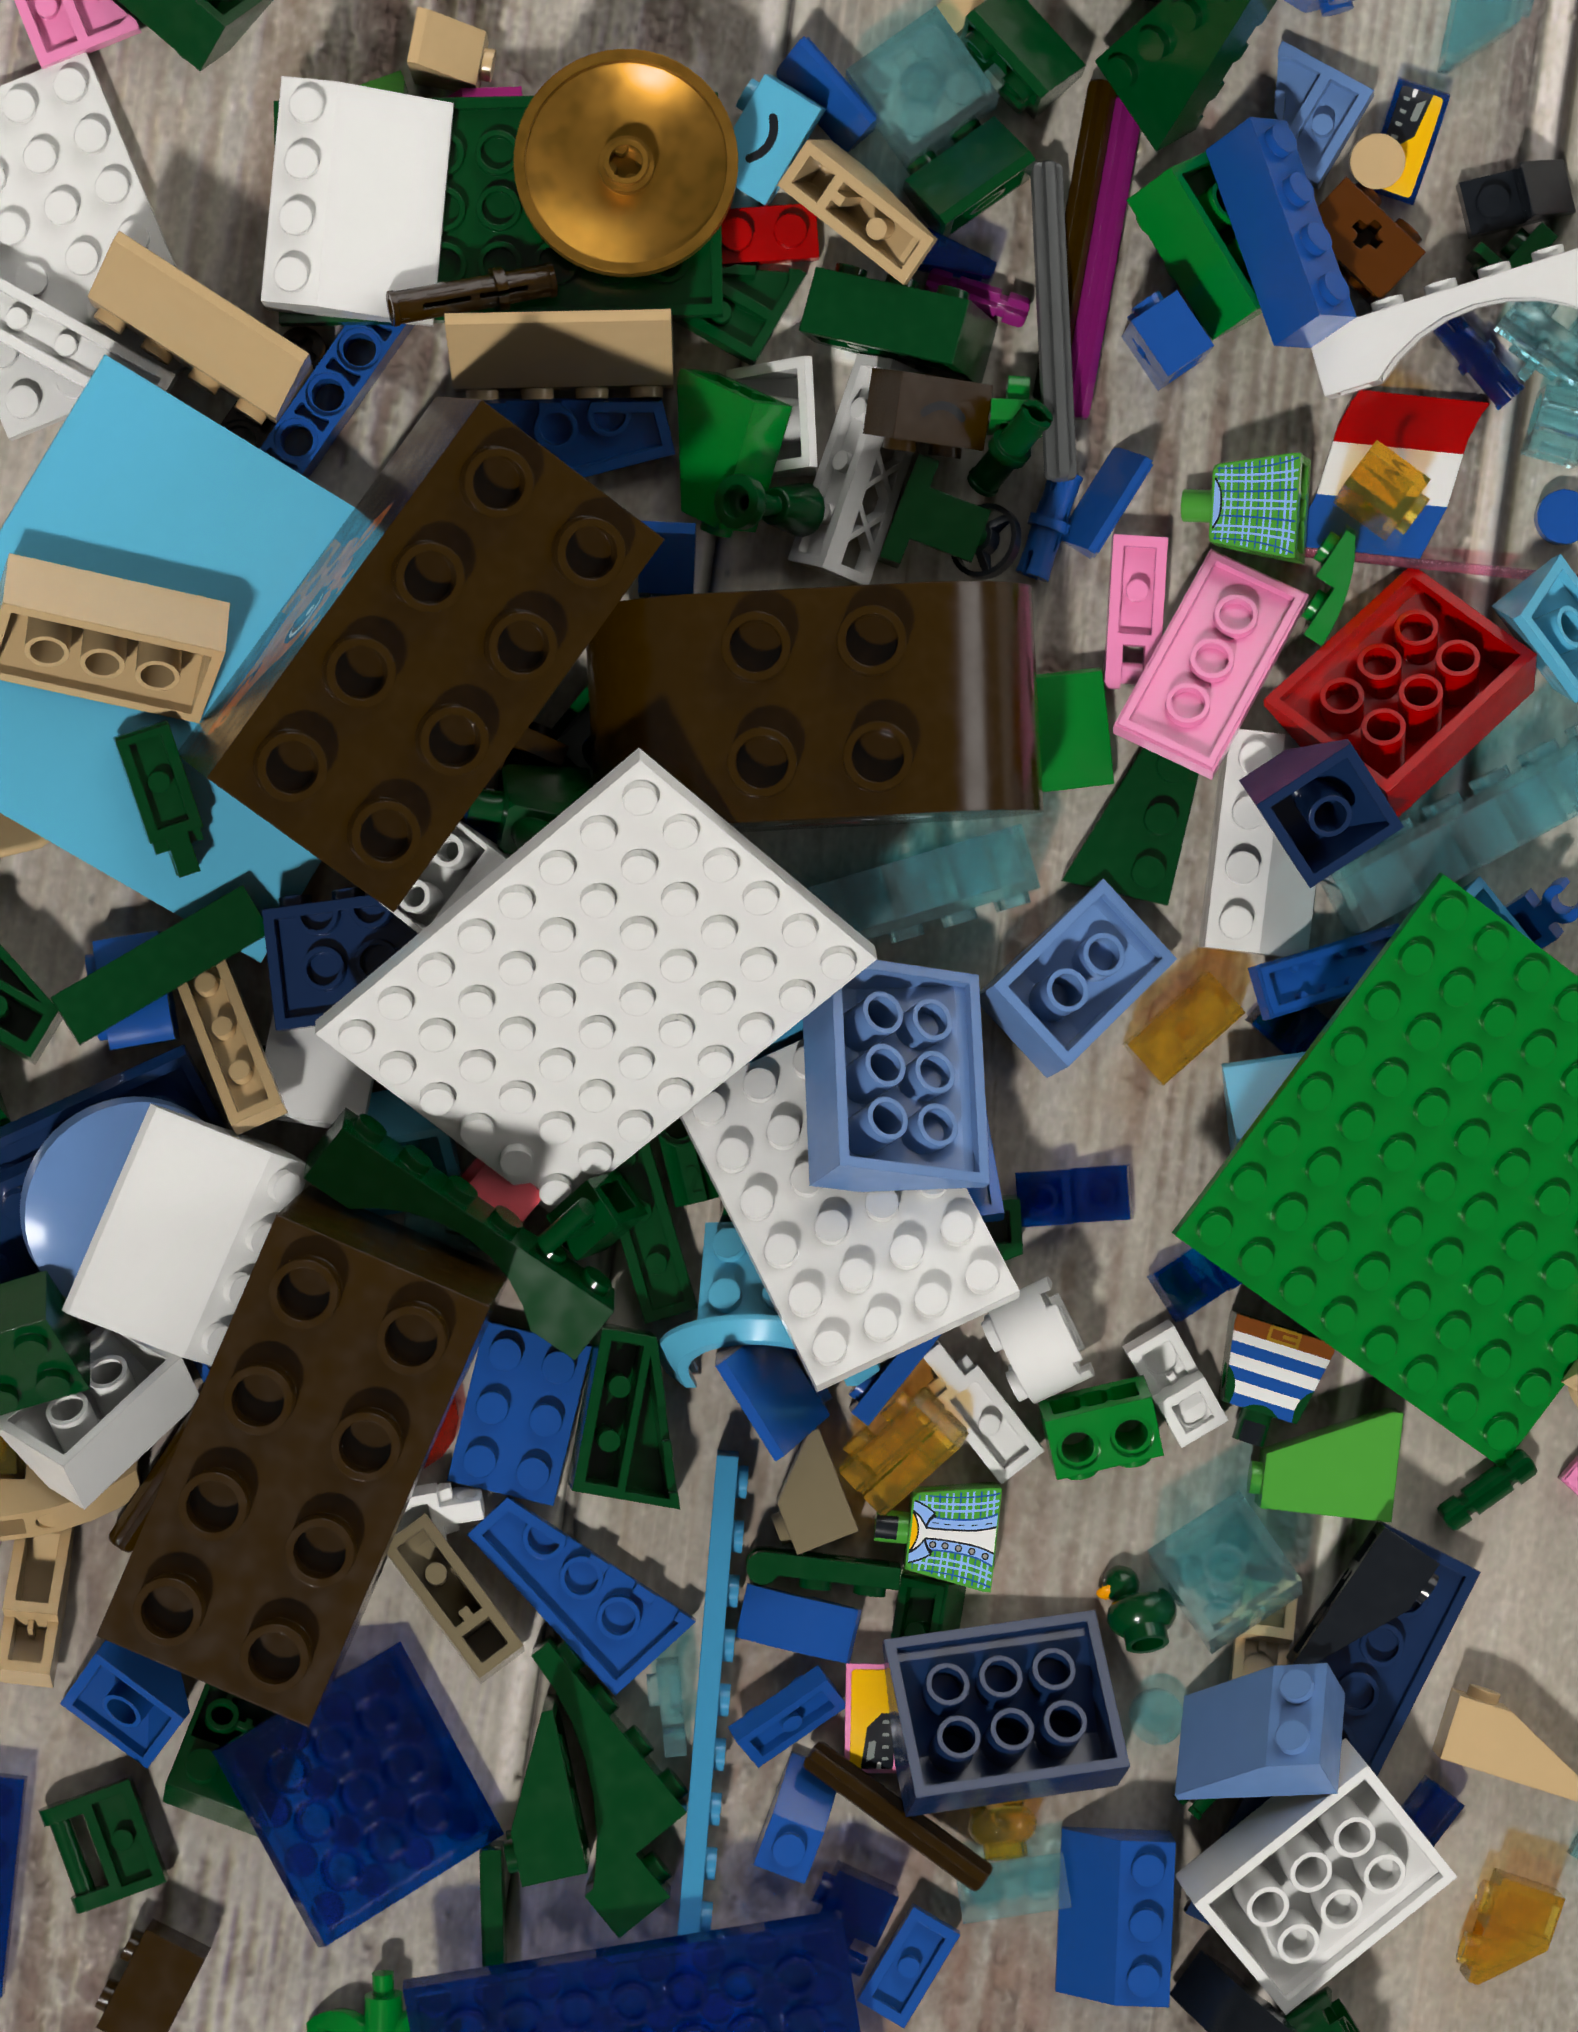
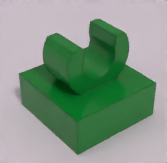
M1008 375L1005 399L991 398L987 435H993L996 430L1006 428L1021 409L1024 401L1029 400L1030 377Z

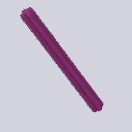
M1119 97L1115 100L1071 347L1075 420H1086L1091 411L1140 132L1139 126Z

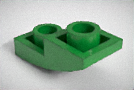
M1348 525L1344 527L1340 535L1330 531L1313 556V559L1320 563L1316 569V577L1330 585L1331 588L1327 593L1318 589L1303 610L1301 617L1308 621L1304 627V635L1320 646L1324 644L1342 610L1353 574L1356 533Z

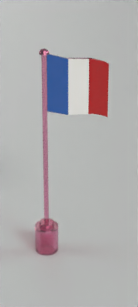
M1369 390L1359 391L1349 404L1336 429L1316 496L1308 509L1305 557L1313 558L1330 531L1340 535L1344 527L1348 525L1356 533L1355 563L1525 580L1536 570L1421 558L1447 509L1467 442L1481 415L1490 403ZM1390 462L1400 464L1407 469H1396L1402 478L1392 471L1389 465Z

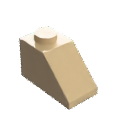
M417 7L407 64L414 84L456 92L461 88H480L482 81L491 82L496 61V49L488 48L489 41L486 31L433 10Z

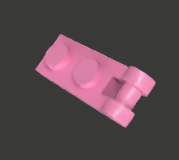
M1112 535L1105 657L1103 664L1104 688L1120 689L1121 684L1136 685L1162 638L1168 537ZM1123 646L1143 647L1142 663L1122 662Z

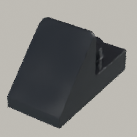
M1563 159L1524 161L1518 163L1512 170L1459 182L1456 185L1468 239L1555 219L1576 212Z

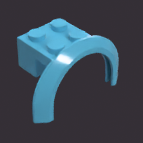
M732 1222L705 1223L697 1320L671 1329L658 1342L660 1363L663 1369L685 1388H697V1382L692 1374L698 1373V1366L694 1359L705 1352L737 1345H769L795 1349ZM880 1363L845 1379L846 1386H858L880 1371Z

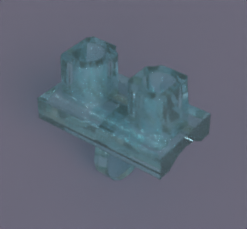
M1541 301L1515 302L1494 328L1495 332L1512 343L1508 351L1524 361L1516 374L1524 382L1528 380L1535 370L1551 382L1556 376L1572 387L1578 382V317L1566 329L1551 318L1559 306L1557 304Z

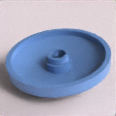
M136 1096L115 1098L89 1106L63 1122L44 1141L35 1154L24 1179L20 1199V1224L23 1239L34 1264L40 1272L47 1270L64 1297L67 1298L150 1103L201 1120L197 1115L177 1104L162 1099Z

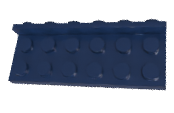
M359 887L331 891L332 900L312 903V895L310 894L278 898V908L262 910L276 1031L315 1027V1021L419 933L370 895L365 896V892Z

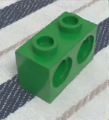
M1144 1375L1054 1395L1038 1402L1049 1458L1057 1480L1065 1478L1083 1480L1094 1476L1100 1470L1117 1466L1125 1468L1139 1467L1148 1463L1151 1458L1164 1456L1153 1399ZM1125 1421H1140L1138 1426L1129 1432L1116 1431L1119 1425ZM1081 1432L1086 1434L1085 1438L1077 1444L1063 1443L1064 1439L1072 1433Z

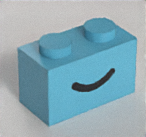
M764 74L760 82L752 78L743 90L736 104V107L743 112L733 129L738 149L736 188L763 205H769L780 189L777 186L805 142L809 140L827 108L773 75Z

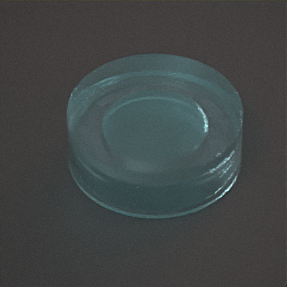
M1150 1688L1140 1692L1133 1699L1129 1708V1722L1139 1739L1151 1745H1163L1173 1741L1180 1734L1184 1710L1177 1697L1168 1690Z

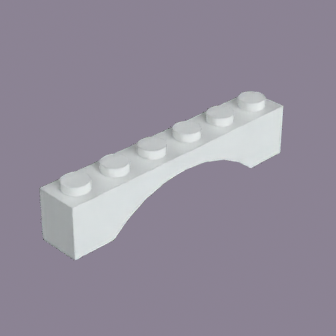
M1563 244L1553 245L1531 253L1532 263L1511 269L1510 262L1503 261L1477 270L1479 279L1458 285L1456 278H1449L1425 286L1426 296L1405 302L1403 294H1399L1371 303L1372 313L1356 317L1311 348L1324 396L1335 399L1385 383L1400 360L1422 338L1449 320L1475 309L1506 302L1541 301L1578 310V248L1565 252Z

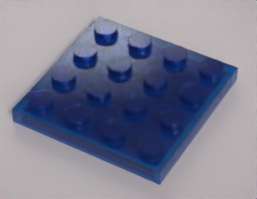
M401 1641L388 1646L336 1677L309 1727L276 1713L212 1751L318 1948L331 1944L504 1835Z

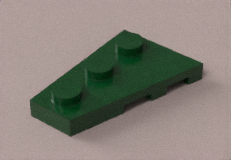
M1142 747L1061 881L1092 888L1104 878L1118 895L1168 906L1199 774Z

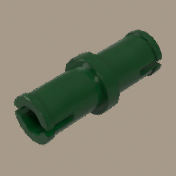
M1029 399L1024 401L1021 409L1006 428L996 430L988 441L989 449L976 466L972 467L967 476L968 483L974 491L985 497L995 496L1012 471L1022 468L1031 457V447L1043 432L1051 426L1053 421L1052 414L1045 405L1036 400Z

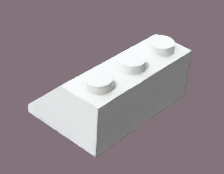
M97 1326L87 1335L90 1339V1390L0 1415V1436L50 1489L84 1510L194 1407L199 1397L198 1390L182 1357Z

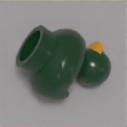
M1123 1565L1114 1566L1105 1573L1102 1587L1096 1591V1595L1099 1598L1113 1601L1107 1611L1109 1627L1115 1634L1124 1638L1126 1650L1131 1653H1150L1164 1648L1169 1643L1167 1630L1173 1625L1177 1616V1607L1173 1597L1164 1588H1159L1158 1592L1138 1593L1140 1581L1137 1574L1129 1567Z

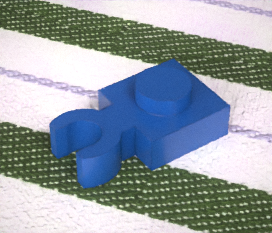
M1561 877L1552 882L1543 893L1541 900L1530 888L1504 905L1531 940L1542 949L1556 941L1564 932L1558 923L1567 924L1578 918V903L1574 906H1565L1558 898V894L1570 883L1567 877Z

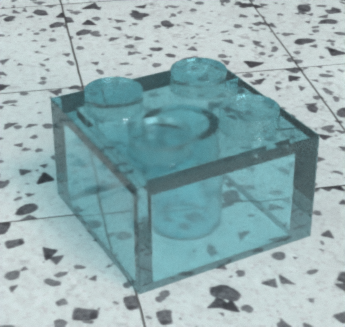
M937 6L847 68L845 80L876 114V128L905 169L928 151L933 150L936 152L952 140L951 136L975 118L980 121L994 111L1000 98L996 89Z
M1240 1490L1147 1550L1150 1565L1211 1654L1303 1594L1302 1579Z

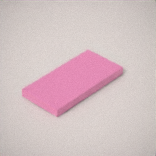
M1210 549L1113 727V734L1212 780L1307 605L1309 594Z

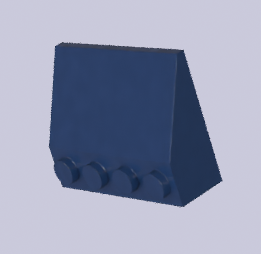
M1095 1610L883 1640L882 1647L894 1760L906 1817L1118 1786L1130 1768Z

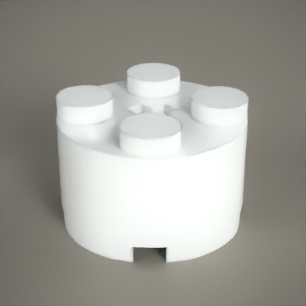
M1048 1276L1019 1289V1298L990 1311L989 1314L983 1316L985 1321L981 1322L983 1331L993 1351L996 1353L1004 1349L1010 1364L1007 1365L1009 1371L1005 1372L1019 1402L1030 1398L1036 1404L1095 1376L1091 1362L1080 1365V1361L1083 1358L1079 1351L1084 1350L1085 1346L1059 1293L1048 1297L1046 1294L1052 1287V1281Z

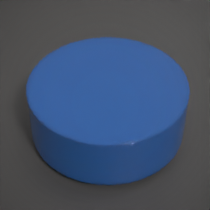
M1568 489L1557 490L1545 496L1537 505L1534 513L1535 527L1539 535L1548 543L1564 546L1578 541L1577 492Z

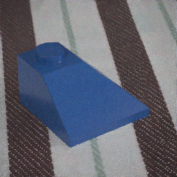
M107 1640L94 1654L60 1703L146 1769H148L190 1713L181 1672Z

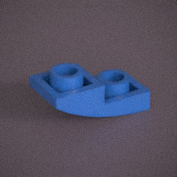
M748 1583L735 1637L800 1654L850 1663L862 1609L813 1596L804 1597L764 1585Z

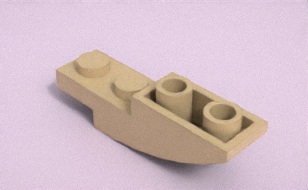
M138 1460L85 1510L50 1489L28 1465H26L25 1479H17L14 1476L0 1473V1541L31 1538L63 1531L119 1509L132 1500L142 1485Z

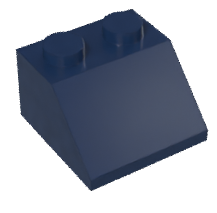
M1348 739L1286 749L1239 780L1309 888H1312L1404 828Z

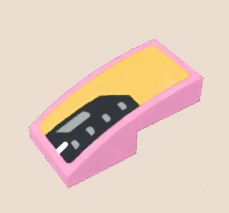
M846 1663L844 1757L866 1773H897L894 1760L884 1663Z

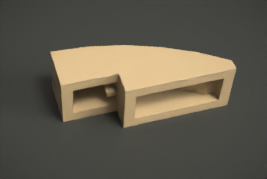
M75 1527L37 1537L14 1540L2 1606L4 1614L0 1636V1682L47 1688L54 1687L66 1609Z

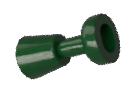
M736 473L727 476L720 483L714 500L716 515L727 528L746 530L754 527L763 519L767 524L799 537L812 535L820 527L825 512L823 496L819 489L812 484L797 483L770 488L765 492L761 482L753 476Z

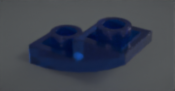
M1130 1164L1015 1173L1016 1192L1020 1198L1022 1227L1131 1220L1134 1218Z

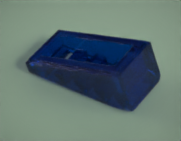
M927 228L938 240L917 271L929 273L933 268H939L953 273L952 277L960 279L961 276L986 284L992 282L997 262Z

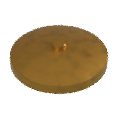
M638 49L605 50L577 59L563 67L545 82L534 95L525 110L516 135L514 147L515 182L521 204L532 226L540 237L563 258L588 271L615 277L646 276L662 272L684 262L697 253L717 232L729 211L736 190L738 177L737 141L732 123L722 102L712 88L691 69L676 60L650 51Z

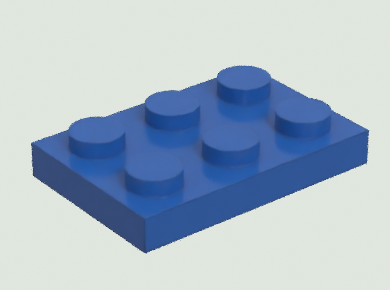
M490 1321L478 1349L447 1481L554 1506L592 1345L588 1344L574 1360L531 1330Z

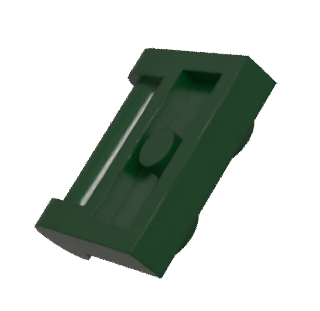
M132 1776L75 1797L57 1801L38 1810L44 1827L50 1826L70 1879L75 1893L71 1897V1901L76 1914L90 1911L168 1881L167 1870ZM84 1815L106 1875L107 1884L95 1886L73 1827L72 1817Z

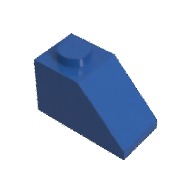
M641 521L664 538V541L638 575L639 597L694 594L696 523Z
M791 1751L754 1848L753 1865L805 1884L823 1838L836 1791L804 1768L803 1763L806 1756Z

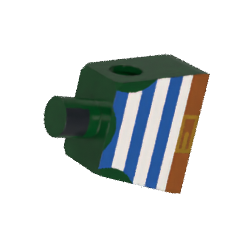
M1231 1310L1228 1319L1219 1398L1224 1402L1241 1407L1232 1438L1263 1447L1273 1417L1297 1424L1335 1349L1316 1336Z

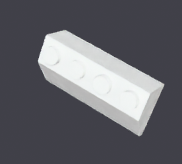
M1239 729L1219 766L1198 948L1274 957H1285L1309 949L1316 885L1309 888L1239 781L1284 750L1300 747L1290 735Z

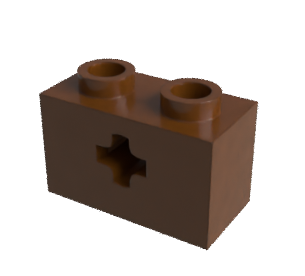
M1346 176L1318 206L1323 224L1331 236L1332 249L1342 277L1371 306V303L1383 299L1426 251L1418 245L1422 238L1410 224L1401 218L1394 222L1379 208L1382 200L1373 189L1363 186L1358 181L1354 184ZM1367 228L1374 236L1370 241V245L1367 244L1360 249L1353 241L1358 235L1357 232L1362 233Z

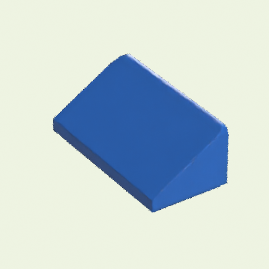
M802 37L779 65L776 76L779 80L827 108L818 125L834 143L848 153L875 130L877 115L810 38Z
M1120 447L1114 448L1070 516L1067 524L1071 525L1068 537L1063 536L1062 542L1089 559L1095 558L1153 467V460Z

